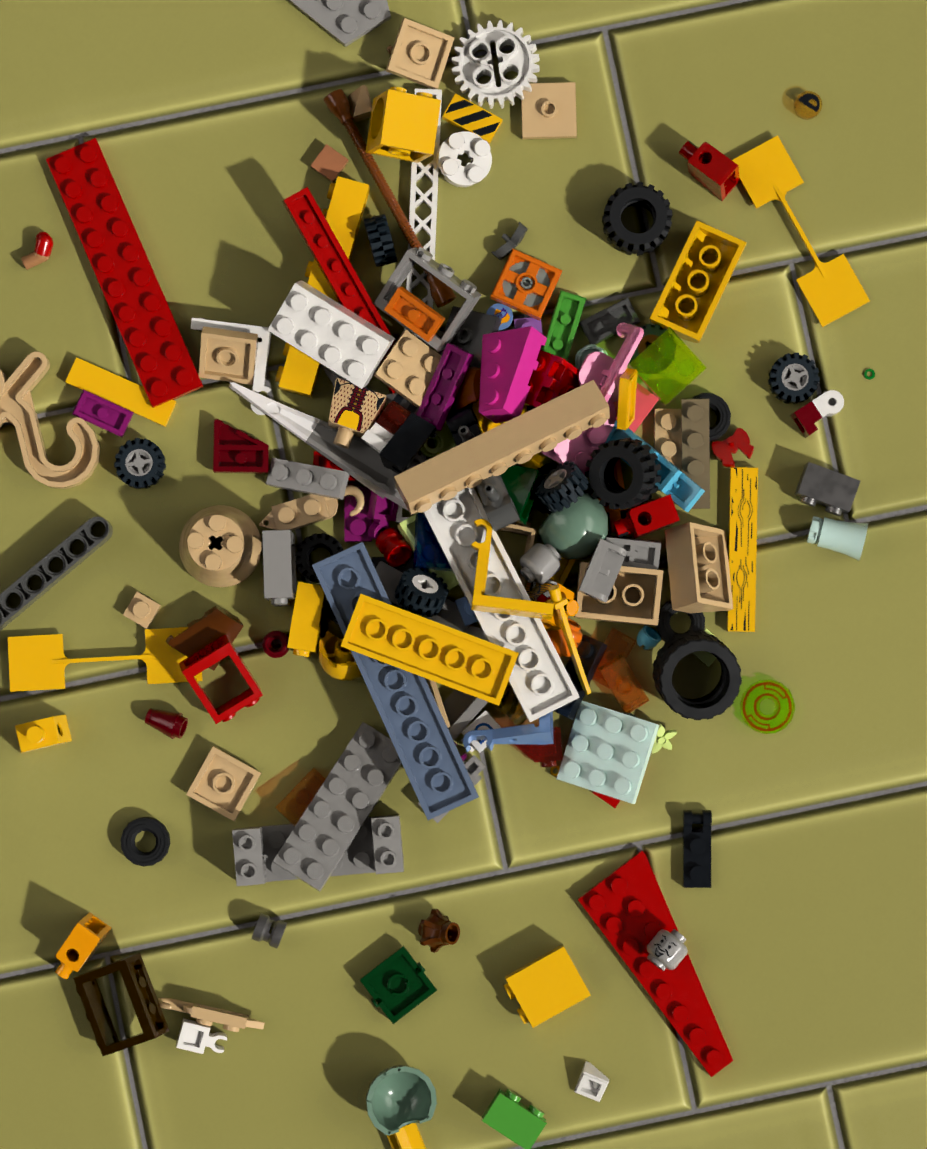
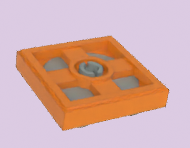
M512 249L490 299L540 321L563 270Z

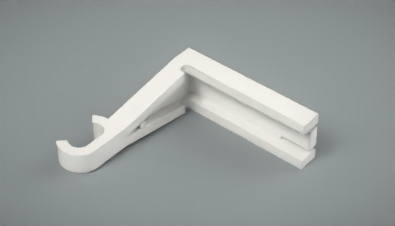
M192 318L191 329L202 331L204 326L258 334V338H261L262 341L257 342L252 391L256 393L261 391L269 393L272 390L265 386L272 333L268 331L269 327ZM251 404V409L254 413L258 415H267L260 409L255 407L253 404Z

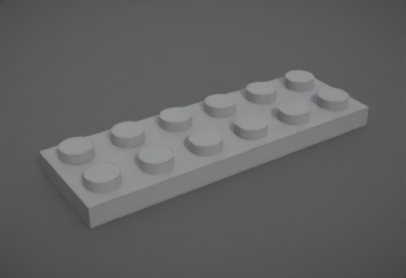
M362 722L274 858L273 863L320 892L402 765L390 738Z

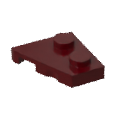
M214 419L213 472L268 474L269 445L248 436L246 433L218 419Z

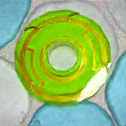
M771 679L759 680L749 685L742 694L740 701V714L745 724L753 731L762 734L777 733L785 729L792 721L795 712V703L790 690L781 682ZM764 699H770L775 704V709L770 715H765L760 710V703Z

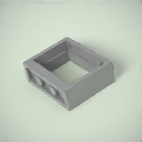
M415 247L407 250L373 304L440 352L445 350L447 343L452 342L482 295L476 291L477 287L472 282L466 279L461 280L455 276V271L451 267L434 261L432 259L433 255L429 251L421 247ZM415 263L466 298L445 333L438 330L430 342L421 338L384 310Z
M291 530L262 531L264 598L275 605V607L291 606V601H295L297 591L295 534Z

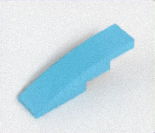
M617 420L605 442L631 438L632 440L638 439L642 441V445H649L631 429H617ZM650 446V454L656 453L658 457L655 460L656 465H661V470L657 471V475L661 476V482H657L655 485L664 494H671L672 500L684 511L689 512L705 490Z

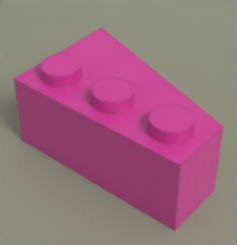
M532 326L483 334L479 413L494 423L507 422L520 416L530 390L528 383L531 374L538 367L539 362L536 360L541 346H545L547 340L543 334Z

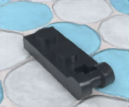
M683 810L684 888H711V810H702V813H692V810ZM692 824H702V832H692Z

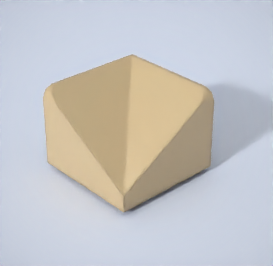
M362 85L348 96L355 122L371 118V98L367 86Z

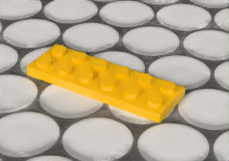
M361 593L341 647L498 706L519 654L518 652Z

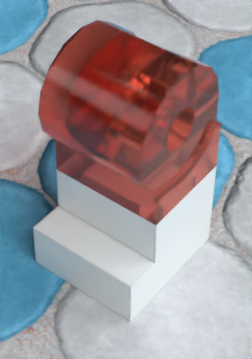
M392 401L384 409L371 429L367 430L361 437L362 440L380 453L411 412L397 402Z

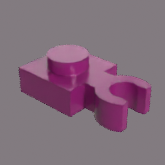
M372 490L367 518L374 520L368 529V537L377 539L380 529L381 532L390 529L389 521H396L398 504L386 497L384 499Z

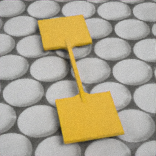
M778 135L733 159L732 161L739 167V179L755 208L757 209L772 200L780 201L810 253L815 267L811 272L796 279L820 325L824 327L870 302L844 254L827 263L819 261L785 200L786 193L803 184L804 181Z
M188 627L145 629V651L141 655L69 659L64 654L63 634L7 637L10 692L65 689L66 666L70 663L140 659L147 666V684L188 682L179 666V663L188 657L166 643L169 636L172 635L174 638L188 629ZM202 672L195 676L197 681H203Z

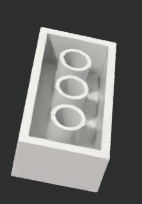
M302 280L293 285L268 328L269 332L361 389L368 385L395 339Z

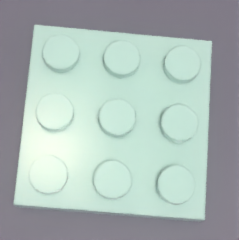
M582 701L577 710L556 779L635 804L659 724Z

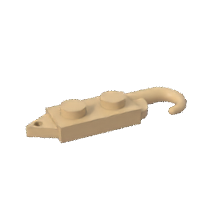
M347 485L344 496L353 495L357 499L355 509L349 513L350 516H355L363 509L364 495L358 487ZM310 494L271 507V512L259 523V526L273 530L292 531L328 520L335 516L338 510V500Z
M158 998L161 1008L191 1014L190 1017L197 1018L196 1023L212 1026L213 1022L224 1024L223 1029L233 1032H239L240 1028L245 1029L246 1027L264 1029L265 1022L249 1018V1015L172 998Z

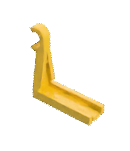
M475 520L474 525L476 527H484L486 529V537L483 543L475 541L471 544L473 549L478 550L471 610L551 620L554 609L553 603L484 595L492 526L487 520Z

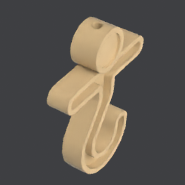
M32 352L8 379L0 368V428L4 423H11L15 426L25 468L35 480L50 488H72L81 485L91 477L97 467L100 455L98 438L85 420L77 417L71 419L67 423L66 431L75 443V456L66 465L57 466L50 463L47 459L31 391L48 372L50 362L41 352Z

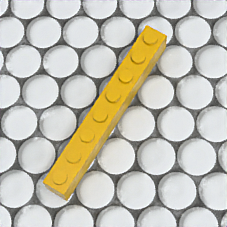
M337 176L336 183L331 182L327 194V198L331 199L329 208L323 209L322 213L350 261L370 192V186ZM315 258L313 262L309 261L305 272V277H309L307 284L334 301L339 302ZM286 342L283 355L287 356L285 365L279 366L275 381L279 382L280 390L312 398L321 363Z

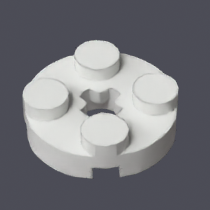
M461 131L453 133L440 145L436 161L447 182L457 187H469L479 183L487 176L492 164V155L487 141L475 133ZM467 153L468 157L471 158V163L469 162L466 166H462L458 155Z

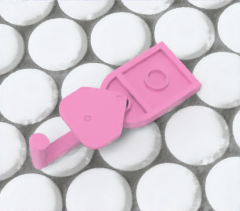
M624 322L618 324L616 333L625 341L615 359L599 351L591 352L584 359L577 374L580 386L592 380L595 381L609 405L610 418L602 426L597 428L591 427L583 431L577 438L572 440L566 439L558 443L554 449L540 453L562 465L565 461L569 463L572 461L584 475L586 471H589L590 467L586 466L587 460L593 459L591 453L594 450H598V446L606 442L615 424L616 411L613 402L618 401L620 377L628 368L627 365L644 335V330L639 326Z

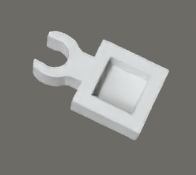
M183 1018L176 1048L203 1054L206 1046L210 1047L214 1052L223 1053L224 1047L217 1046L215 1042L218 1039L227 1041V1035L223 1032L209 1033L210 1026Z

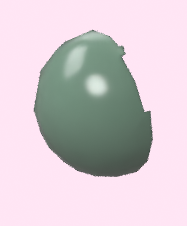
M583 491L582 497H577L578 501L576 503H570L569 508L566 509L564 507L563 511L560 512L558 510L556 512L551 511L538 529V534L543 544H550L556 549L561 558L567 560L583 559L593 554L599 540H605L608 533V515L603 505L599 504L600 501L594 499L591 493Z
M405 1065L389 1067L381 1071L369 1086L366 1095L368 1116L374 1127L385 1135L397 1133L400 1128L407 1124H421L429 1121L434 1115L437 1104L436 1089L430 1078L417 1068Z

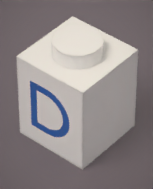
M485 710L461 733L465 735L472 730L498 729L501 726ZM487 740L471 741L470 751L473 752L477 749L481 753L487 747Z

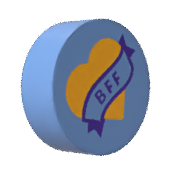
M496 303L487 310L486 314L502 319L498 332L505 331L511 326L513 313L509 307Z

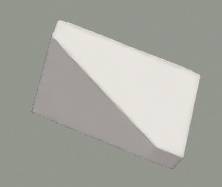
M586 1061L574 1092L600 1102L610 1079L594 1065Z

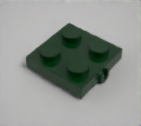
M404 945L360 978L361 983L373 997L371 998L373 1004L383 1010L392 1024L396 1023L437 991V988L424 973L426 971L425 968L422 967L420 962L417 963Z

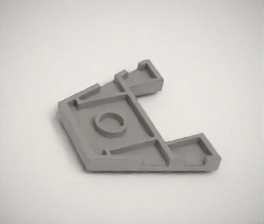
M289 0L302 13L308 15L345 47L391 19L387 0Z

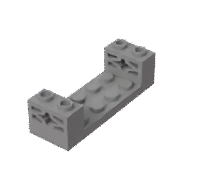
M400 814L368 817L331 876L375 872L376 874L404 872ZM297 823L232 830L237 886L299 879L273 863L274 858Z

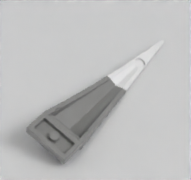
M230 382L229 387L338 467L348 472L349 475L383 499L386 497L408 510L396 489L394 476L398 474L384 467L379 456L380 453L367 445L362 438L353 435L349 449L339 447L333 443L338 430L328 426V422L290 408L237 383ZM416 454L407 466V470L427 460Z

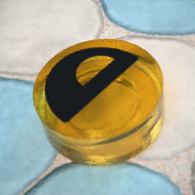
M812 91L802 92L794 103L795 113L804 120L814 119L822 109L820 96Z

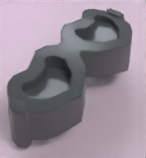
M521 222L518 223L519 226L511 238L505 233L502 235V238L507 243L495 252H491L499 260L509 255L512 249H515L525 236L528 229Z

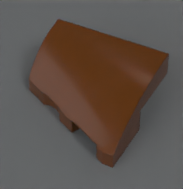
M214 606L205 612L202 618L187 624L188 629L174 638L172 635L169 636L166 643L189 657L225 634L233 643L243 628V624L237 616ZM220 661L210 666L209 669L214 671Z

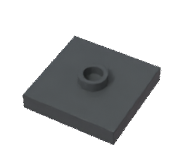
M452 307L444 333L460 310V307ZM471 311L450 343L474 355L469 366L470 368H481L483 334L498 332L502 321L501 318ZM444 350L440 352L437 351V353L442 356Z

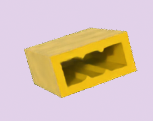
M298 582L287 648L293 649V655L310 658L311 652L318 653L324 607L327 599L321 585Z
M563 944L505 976L507 983L503 985L510 999L516 998L521 1007L517 1009V1012L524 1024L530 1022L532 1028L591 996Z

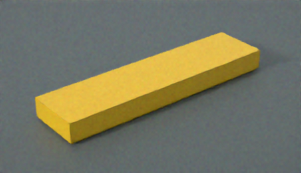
M77 357L65 381L69 385L81 390L84 389L164 427L167 426L177 404L176 401L171 400L153 408L143 386Z

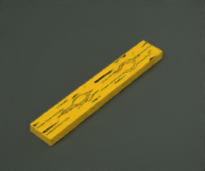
M730 467L728 560L733 610L727 611V632H755L758 468Z

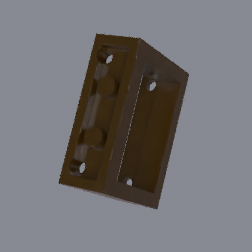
M140 953L90 970L73 978L76 991L81 998L86 1011V1017L91 1024L96 1044L100 1048L102 1056L155 1039L169 1032ZM119 970L143 1033L120 1041L96 981L97 978Z

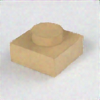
M136 592L123 615L148 629L161 605Z

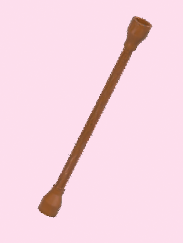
M343 89L331 92L324 98L326 106L339 119L340 123L346 126L345 129L351 135L350 138H352L353 143L356 144L355 147L358 153H360L363 162H365L368 171L382 193L385 202H387L386 204L390 211H392L391 213L395 220H397L396 222L400 229H402L403 235L407 238L406 240L410 247L423 248L408 219L404 216L403 210L399 207L398 201L394 198L395 195L389 189L390 186L384 180L385 177L379 171L380 168H378L372 154L366 153L367 144L353 122L354 118L350 112L349 100ZM423 269L425 274H427L426 279L430 286L431 297L437 308L443 307L456 299L452 288Z

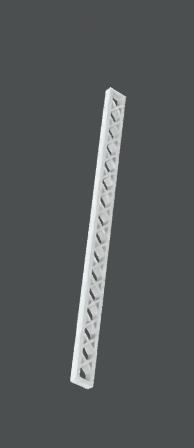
M415 88V95L417 92H425L441 100L434 159L426 167L421 162H412L409 223L415 234L424 229L430 236V241L423 248L426 250L430 248V253L433 255L432 259L435 261L439 175L436 159L440 147L442 90ZM424 175L433 183L432 187L425 194L416 186V182ZM430 195H432V202L428 199ZM425 202L431 209V214L422 221L415 213V209ZM430 221H431V229L427 226V224H428ZM412 268L407 275L406 290L412 293V289L421 283L428 290V295L421 301L425 304L427 303L433 309L430 286L424 280L427 274L424 271L420 275ZM412 274L417 278L414 282H412ZM398 505L396 523H401L409 517H402V507Z

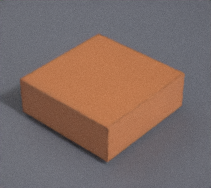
M326 144L311 164V168L334 183L337 176H339L349 162V159Z

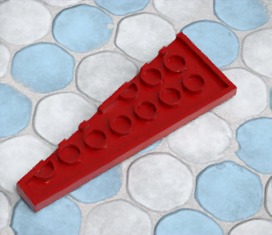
M641 850L579 897L578 901L709 1075L713 1077L730 1064L733 1058L688 953L674 970L666 968L665 971H662L647 958L649 955L647 945L660 930L664 929L671 933L673 929L677 931L678 929L647 856Z

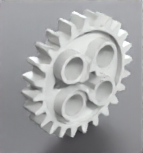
M499 20L497 27H493L491 21H488L486 29L477 24L478 32L474 33L470 29L467 30L469 39L460 37L463 47L454 48L455 53L459 55L452 57V63L457 65L452 68L453 75H459L454 79L456 85H462L460 88L462 94L469 92L468 99L470 102L477 97L480 107L485 101H488L490 109L493 108L495 102H499L501 109H503L504 101L506 100L513 106V97L517 96L523 100L524 95L522 91L531 92L532 88L529 82H537V76L533 74L540 72L539 65L534 64L540 61L539 54H533L537 50L536 44H530V35L522 38L523 28L520 27L514 32L513 23H510L507 28H503L502 20ZM492 42L496 44L501 78L500 87L496 86L490 47ZM506 45L514 47L511 53L504 54L501 52V49ZM478 50L487 51L486 56L483 58H476L474 54ZM509 71L518 73L517 77L512 80H508L504 76ZM483 75L491 77V80L486 84H480L477 81Z

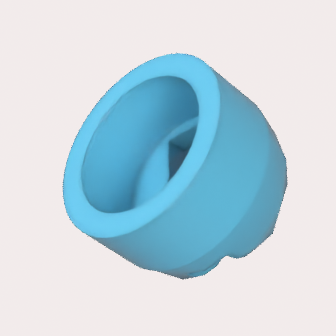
M644 626L639 631L636 641L638 646L644 645V650H651L661 641V637L653 628Z

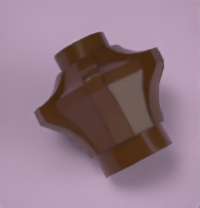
M432 909L430 916L426 920L421 919L419 924L420 944L423 946L428 945L433 953L438 952L441 947L449 944L453 945L458 941L460 928L457 923L451 922L448 916H443L439 909Z

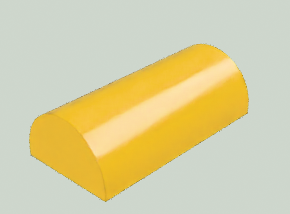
M696 221L652 312L650 321L653 324L660 325L662 328H666L668 333L693 343H700L747 242L700 221Z

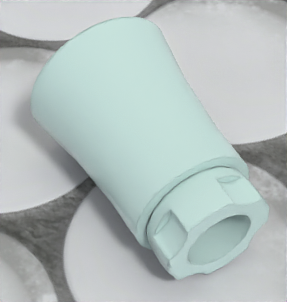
M813 516L807 543L817 544V547L830 549L860 560L868 523H853Z

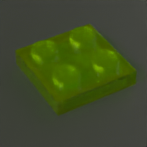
M670 327L628 364L631 369H637L639 378L664 405H667L706 369V366Z

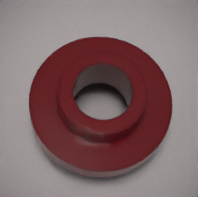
M281 631L269 632L263 639L262 646L264 652L272 658L283 657L289 651V648H287L288 636ZM275 639H279L282 643L281 648L278 650L273 649L271 646L272 641Z

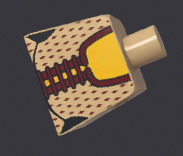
M337 378L328 420V426L338 430L333 443L339 447L349 449L353 435L361 438L367 430H370L386 403V395L367 388L361 389L353 383Z

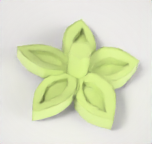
M659 723L651 753L658 752L662 747L672 750V744L669 739L673 738L677 731H665L663 725Z

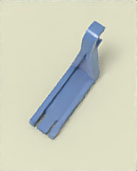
M553 711L539 718L538 727H535V724H526L498 729L469 731L463 737L464 748L468 753L471 750L470 743L473 740H487L486 746L490 751H492L494 744H554Z

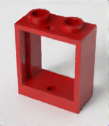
M226 634L179 663L183 675L215 724L221 721H229L236 715L237 711L244 707L248 708L255 705L260 697L263 696L260 686ZM229 655L250 688L216 709L195 676Z

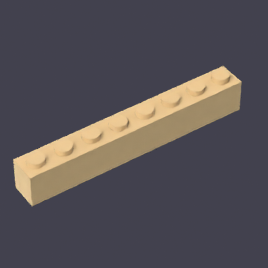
M592 380L394 476L396 489L411 515L416 512H425L433 504L441 500L452 499L459 491L466 488H474L492 475L499 476L517 463L523 464L528 462L535 454L542 451L548 452L566 439H575L583 431L591 427L597 428L602 426L610 418L609 405L595 381Z

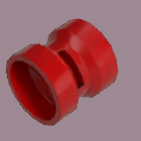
M386 529L376 539V546L384 554V558L389 565L397 567L410 559L412 549L404 541L403 536L397 529Z

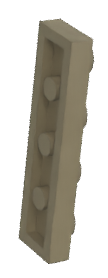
M682 398V472L705 490L691 509H710L709 398Z

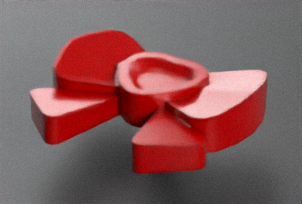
M742 428L736 429L733 436L723 441H714L711 444L714 456L722 462L723 466L731 468L735 467L732 454L737 453L738 449L748 459L751 458L754 451V446L750 444L748 434Z

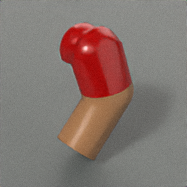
M47 232L38 233L35 238L34 252L21 257L26 270L46 262L50 258L54 244L52 237Z

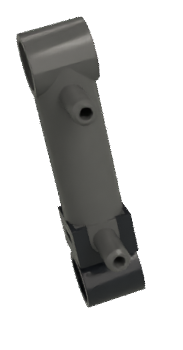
M470 405L449 414L446 418V423L452 433L456 446L483 433ZM492 475L476 486L483 503V508L494 531L520 520V516L501 475Z

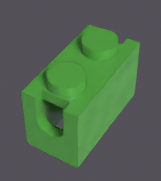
M499 1089L482 1115V1121L522 1148L531 1149L547 1124L545 1122L546 1119L543 1118L545 1113L532 1104L528 1108L520 1103L521 1097L513 1091L507 1089L504 1092Z

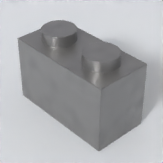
M808 462L805 464L794 495L800 497L799 501L813 507L817 503L826 506V512L841 516L842 513L850 512L860 480Z

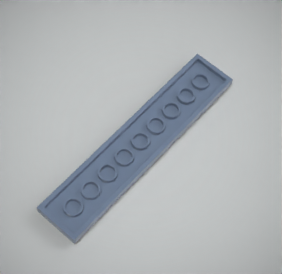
M364 542L312 565L344 636L360 593L392 605ZM351 650L427 820L478 798L479 795L426 679Z

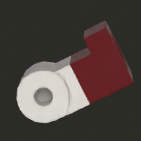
M829 390L790 416L806 438L818 430L814 423L825 416L836 415L843 408L844 398L840 392Z

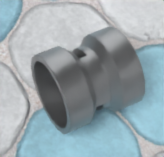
M261 913L251 939L258 942L266 941L269 946L277 949L287 923L281 920L273 921L268 915Z

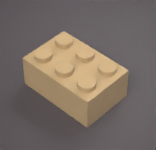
M589 562L579 563L576 601L579 609L574 618L658 626L664 570L621 566L608 600L604 603L578 592L589 566Z

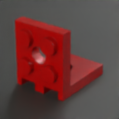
M540 350L536 360L539 362L536 371L533 370L528 383L530 390L525 405L536 408L579 387L577 377L579 370L564 358Z

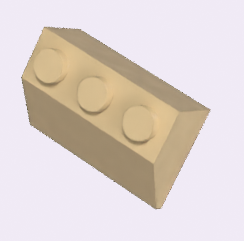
M692 522L665 530L672 610L686 613L733 610L726 531Z

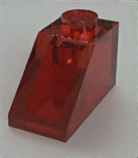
M553 727L554 744H514L532 761L540 762V767L557 766V761L563 760L560 727Z

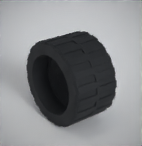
M686 631V633L674 635L675 637L670 640L668 639L664 646L659 649L653 663L654 670L652 675L656 690L671 710L684 718L708 720L716 715H721L728 707H731L740 692L739 688L742 678L737 658L723 642L712 634L709 635L703 631ZM706 651L713 654L721 665V676L716 687L709 694L697 699H687L679 695L672 684V675L677 663L683 657L693 652Z

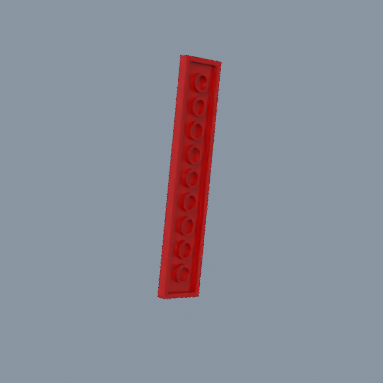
M91 139L47 158V164L152 407L155 408L204 387L97 139Z

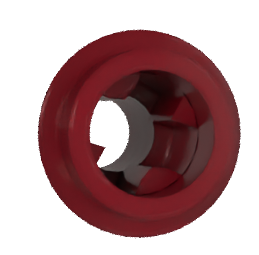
M150 708L145 717V724L150 725L171 739L175 737L181 739L186 731L188 718L183 717L182 713Z

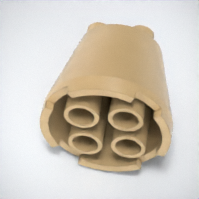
M225 505L210 506L194 514L184 526L179 541L180 557L189 574L199 582L211 587H231L243 582L255 571L261 557L262 539L256 524L241 510ZM211 536L223 539L220 550L213 548Z

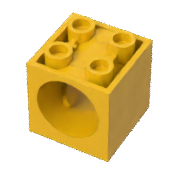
M390 87V89L375 97L372 103L366 153L419 163L434 155L441 100L433 99L432 94L417 92L416 95L406 93L407 90L401 87Z

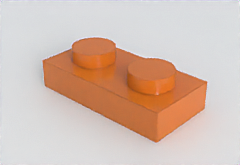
M402 286L397 288L384 309L427 342L433 339L446 319Z

